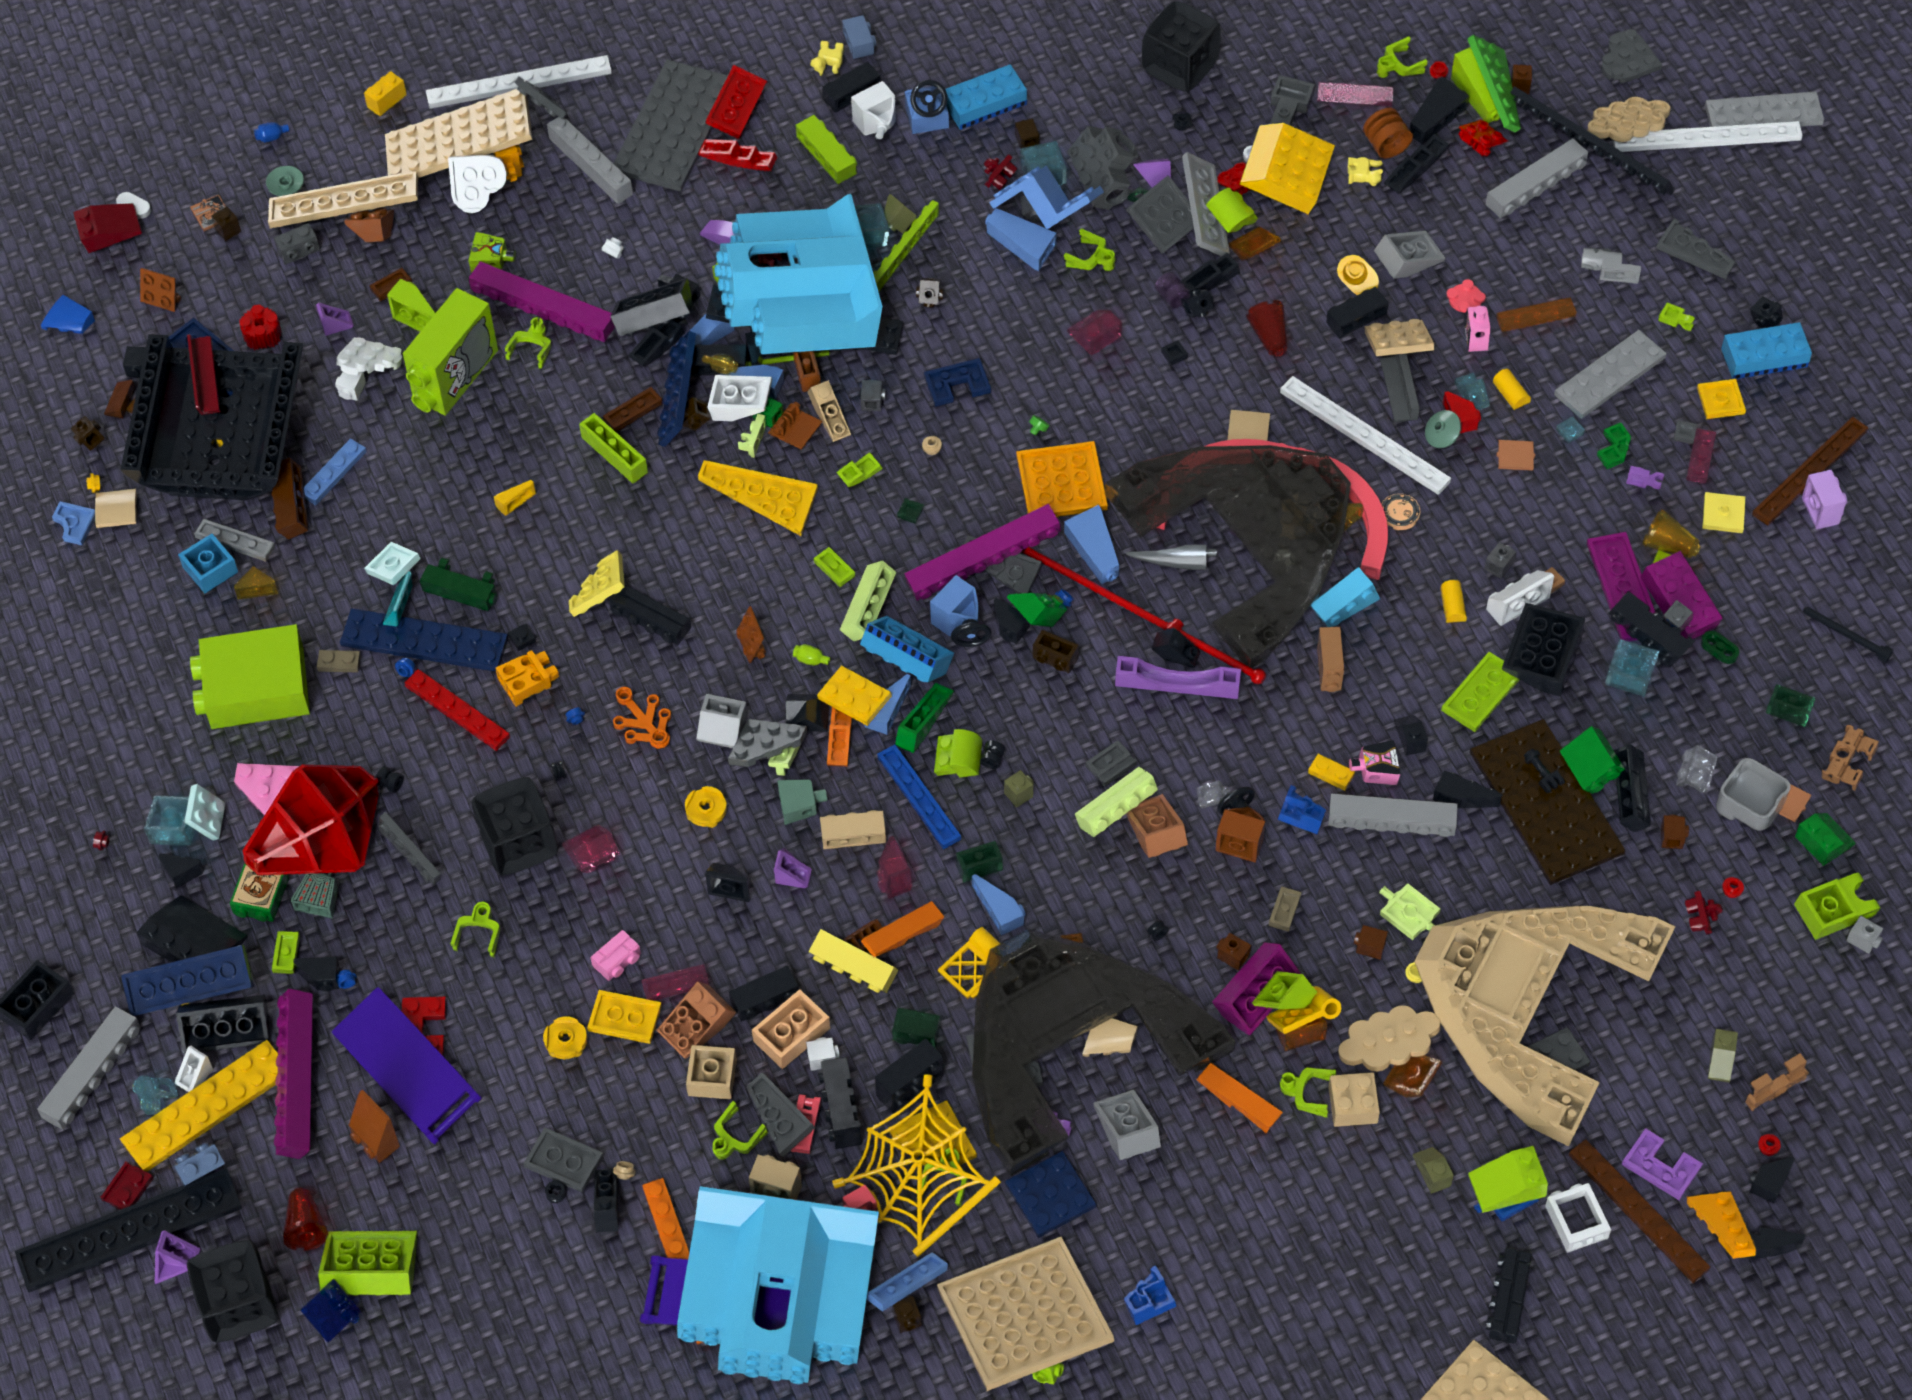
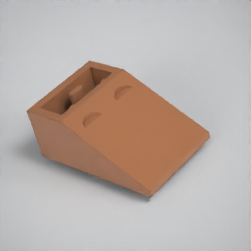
M697 981L657 1031L684 1059H687L690 1056L692 1045H704L720 1032L737 1012L708 984Z

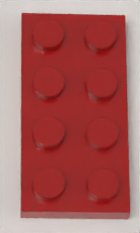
M733 65L705 123L739 139L767 81Z

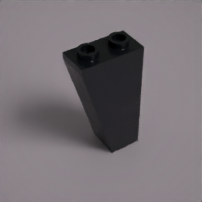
M1440 76L1410 123V131L1413 138L1424 145L1433 134L1436 135L1468 108L1469 95L1456 87L1451 81Z

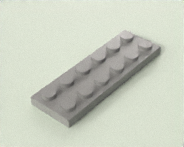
M1817 91L1705 101L1710 127L1799 121L1800 127L1823 125L1824 123Z
M1186 152L1182 159L1196 244L1219 256H1223L1225 253L1230 254L1226 230L1206 206L1208 201L1219 193L1215 165Z
M1637 330L1557 388L1554 395L1579 418L1583 419L1665 359L1667 353L1643 332Z

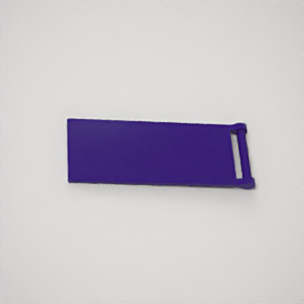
M379 987L371 992L332 1030V1034L434 1145L439 1141L438 1138L475 1102L478 1103L482 1099ZM467 1092L470 1096L432 1132L429 1128Z
M651 1256L650 1264L652 1267L644 1312L640 1316V1322L644 1324L678 1326L688 1260ZM661 1266H667L658 1316L652 1315L660 1268ZM770 1277L771 1282L783 1283L784 1279ZM760 1286L754 1318L755 1324L766 1330H777L784 1327L787 1320L791 1290Z

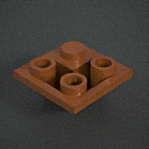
M386 207L375 209V211H359L351 214V217L345 220V225L365 242L385 241L391 236L394 210H387Z

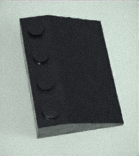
M1525 603L1502 670L1541 692L1561 697L1584 633L1585 618Z
M182 895L150 916L136 932L143 946L169 962L240 946L248 938L245 933Z

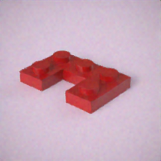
M446 997L402 998V1012L423 1034L424 1020H446ZM444 1035L425 1036L444 1056Z

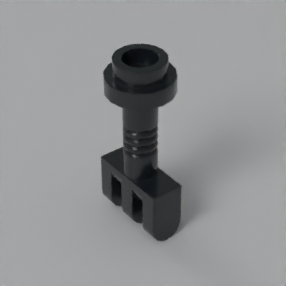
M1531 749L1524 755L1525 762L1527 764L1532 763L1543 777L1539 782L1542 789L1548 794L1552 791L1551 788L1556 789L1558 784L1563 785L1565 781L1556 770L1550 774L1538 758L1540 756L1539 751Z

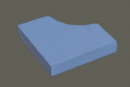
M59 502L52 518L53 521L61 524L64 528L63 540L65 542L83 545L95 521V509Z

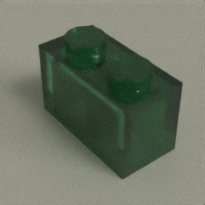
M1776 684L1766 713L1806 727L1816 698Z
M996 840L956 853V867L963 883L972 880V875L974 874L983 877L1003 870V857Z
M898 1008L892 1029L893 1040L900 1044L911 1043L917 1045L926 1038L935 1048L941 1026L940 1015Z

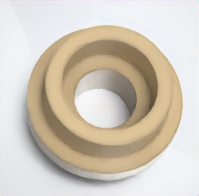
M929 436L923 440L922 448L927 454L935 455L941 450L942 442L938 437Z
M626 1161L617 1162L613 1173L619 1179L628 1180L635 1175L634 1165Z

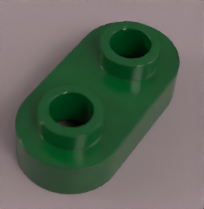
M1707 631L1703 634L1701 646L1704 650L1725 664H1732L1737 661L1739 648L1716 631Z

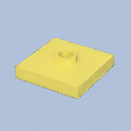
M1705 492L1702 529L1743 533L1745 497Z

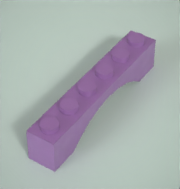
M1118 656L1115 686L1238 699L1241 669L1218 667L1205 671H1176L1157 667L1139 658Z

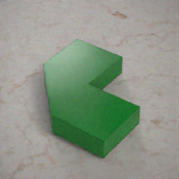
M1621 422L1604 429L1603 432L1611 446L1597 451V456L1606 469H1610L1625 461L1631 435Z

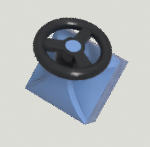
M923 80L916 84L913 89L905 91V107L912 134L949 128V113L946 105L947 92L935 80Z
M955 575L930 601L931 624L948 636H951V640L958 646L975 647L982 645L990 639L991 630L987 625L978 623V599L975 587ZM980 630H983L985 632V635L982 638L977 636V633ZM966 638V639H971V640H973V641H963V640H960V639Z

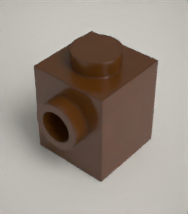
M1513 64L1511 74L1512 88L1515 86L1529 94L1532 82V65Z
M1674 814L1664 815L1661 824V848L1683 849L1685 839L1689 835V825H1685V817Z
M1363 925L1361 933L1356 932L1355 935L1356 953L1381 960L1388 932Z
M1231 933L1225 939L1222 938L1216 947L1218 949L1217 958L1238 971L1251 954V945Z

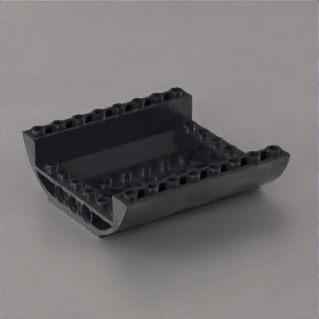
M149 334L120 470L135 482L153 490L167 493L170 496L248 500V498L257 497L271 491L276 486L279 478L304 343L284 342L282 354L213 350L220 409L227 408L230 410L226 414L218 412L201 415L195 405L189 349L173 348L168 335ZM226 391L233 392L230 397H223ZM216 440H221L223 442V445L221 447H213V445L217 443ZM213 459L220 460L216 465H210Z

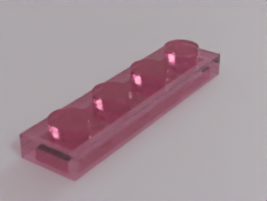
M1319 82L1317 101L1392 106L1393 87Z

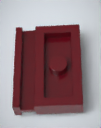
M125 1161L100 1198L119 1210L138 1202L154 1178L151 1174Z

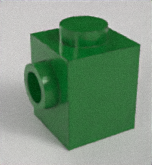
M768 397L765 411L757 414L765 415L766 426L772 428L783 414V404ZM757 414L753 415V420L756 419Z

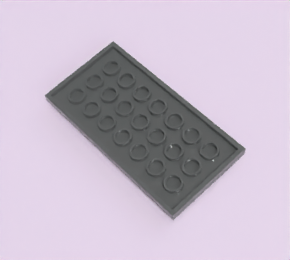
M667 59L613 164L629 178L681 192L699 157L698 152L704 140L708 139L713 129L705 121L728 75Z

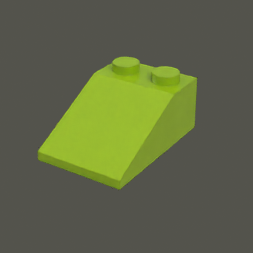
M400 279L387 294L392 318L421 332L435 314L419 289L412 282Z
M1534 1146L1511 1151L1468 1173L1482 1213L1547 1196L1548 1182Z

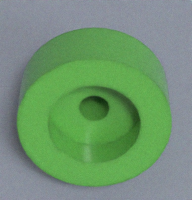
M1033 415L1029 421L1033 425L1030 432L1034 435H1037L1039 430L1046 432L1050 426L1036 415Z

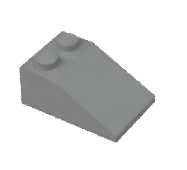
M1427 231L1384 235L1374 250L1393 279L1409 277L1446 259Z
M1134 1090L1093 1103L1110 1145L1119 1160L1161 1147L1158 1125Z

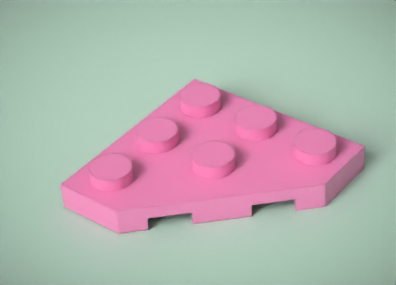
M237 763L234 782L257 810L259 809L265 815L292 771L299 766Z

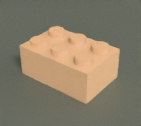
M799 989L752 1029L753 1042L781 1069H784L807 1049L806 1042L815 1041L830 1029L829 1016Z

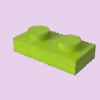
M830 547L814 557V563L839 587L855 577V571Z
M277 932L272 964L273 973H295L293 959H297L300 940L299 932Z

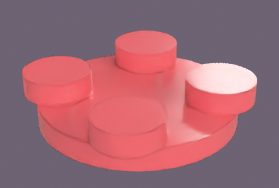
M1469 279L1464 280L1462 284L1448 289L1446 294L1450 305L1455 310L1466 313L1469 307L1481 306L1486 298L1485 294L1474 286L1473 281Z

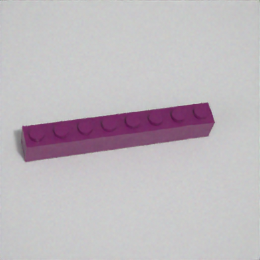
M481 261L469 276L470 288L475 293H481L493 300L504 302L510 307L519 308L529 314L532 313L543 320L552 321L561 327L570 328L576 333L585 334L594 340L605 342L615 328L610 317L612 313Z
M1047 504L904 573L906 582L916 601L927 599L933 593L941 591L955 575L966 580L968 576L974 573H981L990 565L999 564L1011 555H1018L1023 549L1034 547L1046 538L1055 537L1061 532L1060 523L1050 505Z
M289 988L278 998L277 1007L279 1008V1017L277 1019L279 1035L276 1041L278 1047V1056L276 1058L278 1075L275 1080L277 1086L275 1098L277 1114L274 1120L276 1126L274 1145L276 1146V1155L301 1159L310 1151L313 994Z

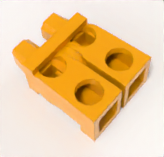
M531 650L527 652V655H522L495 668L498 681L507 692L515 707L523 704V700L531 695L551 688V682L559 677L558 670L554 665L544 669L543 666L550 663L545 651L534 654Z

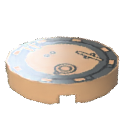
M1393 494L1382 502L1387 526L1389 525L1395 530L1412 528L1419 520L1420 506L1409 495Z

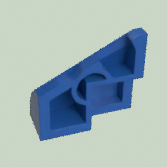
M1156 1265L1150 1269V1275L1144 1281L1140 1280L1135 1290L1129 1292L1124 1298L1128 1311L1136 1325L1176 1307V1302Z

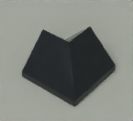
M788 694L786 699V724L806 726L807 732H827L829 705L819 700L817 694Z
M712 863L706 870L705 876L709 895L744 902L750 901L748 878L734 866Z

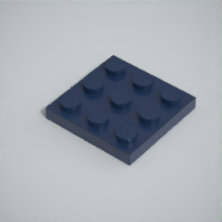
M1063 1151L1005 1181L1007 1189L1038 1238L1096 1208L1095 1201Z

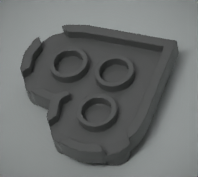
M1628 29L1610 37L1609 53L1603 56L1601 70L1608 80L1612 78L1620 80V83H1625L1661 70L1662 63L1645 40L1635 30Z

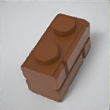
M814 351L793 352L794 364L802 392H807L811 387L821 384Z

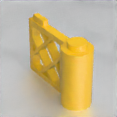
M980 927L971 935L969 941L938 969V972L967 1000L970 997L975 999L983 991L981 987L998 971L1007 970L1011 967L1013 955L985 928ZM969 949L974 954V961H962V955ZM977 965H986L991 969L986 975H977ZM950 966H959V975L950 976L945 971ZM962 966H974V975H962ZM962 980H974V986L969 991H966L961 987Z
M1314 986L1317 994L1306 1008L1278 1009L1266 1017L1270 1024L1283 1034H1286L1322 1016L1326 1019L1336 1018L1341 1012V1004L1325 990Z

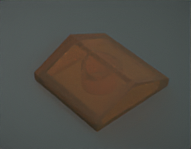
M1259 226L1230 242L1229 247L1241 260H1245L1279 243L1281 238Z
M1424 1055L1419 1057L1411 1056L1407 1063L1394 1065L1383 1084L1406 1098L1421 1097L1442 1062L1441 1060Z

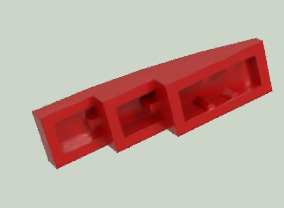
M705 139L698 152L699 156L716 162L763 171H771L777 159L775 152H760L756 146H739L737 140Z

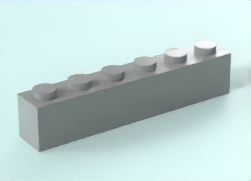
M557 117L547 124L549 139L617 204L633 195L631 180L565 117L562 119Z
M1572 138L1487 193L1486 205L1500 219L1512 214L1521 205H1526L1535 196H1540L1549 187H1554L1563 178L1566 179L1574 171L1582 169L1587 163L1588 151Z
M1331 794L1328 826L1336 828L1350 827L1358 830L1375 829L1380 832L1397 831L1399 833L1412 832L1421 835L1437 834L1443 837L1455 836L1457 804Z
M116 1006L38 1107L37 1110L42 1119L62 1130L73 1121L76 1112L86 1104L88 1096L93 1090L98 1088L103 1076L111 1071L115 1060L125 1052L131 1039L138 1035L140 1025L136 1017Z

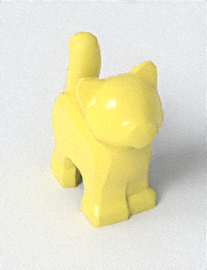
M821 41L818 57L812 59L810 64L815 71L819 72L820 76H822L826 65L833 66L832 72L837 74L838 69L843 63L844 44L836 43L834 49H829V42Z
M1348 157V184L1368 182L1370 185L1376 186L1382 181L1381 175L1383 170L1370 171V167H1380L1383 164L1382 161H1375L1366 157Z

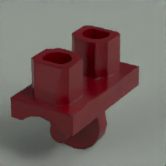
M1008 154L1000 164H998L1000 161L998 158L994 160L988 158L984 162L986 167L985 173L989 174L992 172L984 185L988 188L993 185L999 190L1003 188L1008 180L1001 173L1003 172L1011 178L1018 169L1011 163L1013 158L1011 155Z
M1700 890L1694 892V898L1685 900L1688 914L1699 912L1700 915L1689 918L1692 931L1704 930L1707 935L1712 933L1709 916H1711L1712 921L1718 920L1717 915L1722 912V906L1715 904L1713 899L1708 900V905L1706 906L1705 899L1702 897Z

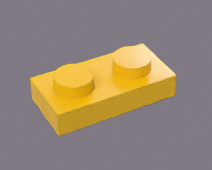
M1317 754L1308 769L1309 774L1344 791L1355 776V771H1350V768L1320 754Z

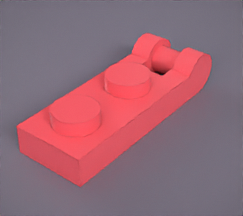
M799 1094L797 1108L816 1128L821 1107V1097H814L813 1099ZM805 1106H807V1107H812L811 1110L804 1109V1108H805ZM815 1129L790 1151L810 1154Z

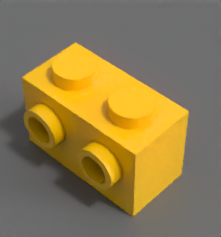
M391 71L364 92L367 107L379 116L407 95L404 80Z

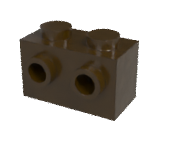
M1041 630L1033 644V658L1039 663L1053 666L1058 671L1070 673L1078 660L1079 645L1045 630Z

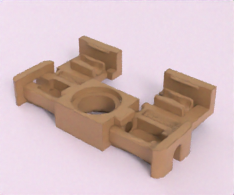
M1847 725L1843 740H1838L1830 755V764L1827 770H1822V779L1835 784L1840 783L1841 779L1842 782L1852 785V790L1855 791L1863 777L1862 770L1857 769L1856 771L1849 766L1855 751L1865 752L1868 760L1871 761L1878 748L1879 741L1866 736L1863 737L1864 731L1862 729L1854 730L1853 726ZM1839 751H1845L1848 753V756L1842 758L1839 757L1837 753Z
M1801 1054L1784 1063L1789 1074H1783L1772 1080L1766 1073L1750 1083L1755 1091L1753 1096L1751 1094L1747 1096L1745 1103L1751 1111H1754L1755 1108L1768 1100L1771 1101L1785 1093L1798 1082L1806 1080V1075L1809 1073L1805 1068L1807 1061Z

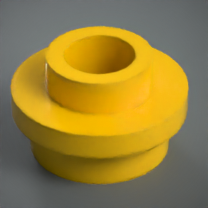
M90 473V477L86 478L87 489H91V492L95 493V491H100L99 475Z

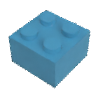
M212 533L178 554L183 569L204 594L238 573L234 558Z

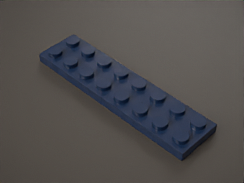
M351 608L340 644L343 647L496 672L495 668L500 666L505 651L508 634L401 617L397 627L383 625L386 614Z

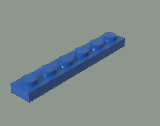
M894 744L878 753L879 761L944 850L960 841L961 835L897 746Z

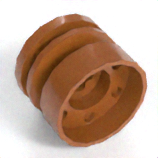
M1394 108L1378 110L1366 120L1363 126L1364 134L1372 143L1379 157L1384 159L1399 155L1412 142L1413 135L1403 123L1401 116Z

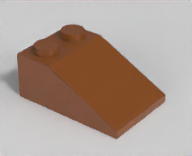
M361 1090L349 1122L350 1137L357 1145L361 1143L364 1147V1152L371 1160L375 1158L381 1163L397 1150L400 1145L391 1118L364 1090Z

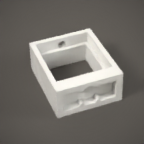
M1589 1183L1584 1185L1576 1184L1570 1187L1569 1190L1564 1192L1555 1191L1549 1195L1545 1207L1567 1253L1609 1238L1611 1228ZM1584 1196L1598 1225L1571 1234L1558 1205Z

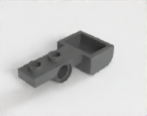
M1279 75L1271 95L1270 105L1277 107L1270 124L1285 123L1292 126L1296 112L1307 114L1314 95L1315 84Z

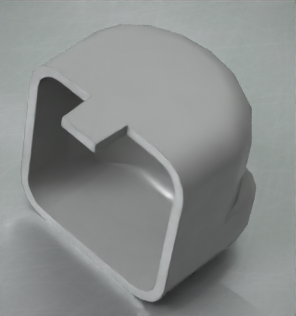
M1751 758L1742 759L1720 789L1716 802L1717 811L1731 821L1736 818L1752 829L1762 831L1772 824L1783 808L1791 788L1790 783L1786 778Z

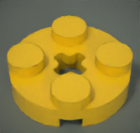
M710 786L702 787V789L696 792L693 790L685 800L686 816L688 820L698 826L710 828L717 826L718 822L724 818L727 812L726 800L722 792ZM706 803H709L710 808L707 810H703L702 807H700L701 805L705 806Z
M565 1016L553 1020L554 1023L549 1027L547 1026L543 1034L544 1045L549 1055L559 1059L579 1057L587 1044L585 1027L573 1017ZM564 1034H568V1037L570 1038V1040L566 1042H563V1040L559 1039L563 1038Z

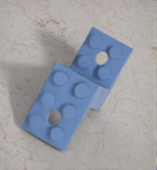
M1046 165L1041 169L1039 166L1034 168L1026 175L993 195L995 199L989 203L994 209L1023 191L1046 229H1049L1093 201L1104 191L1101 186L1096 189L1090 187L1069 201Z

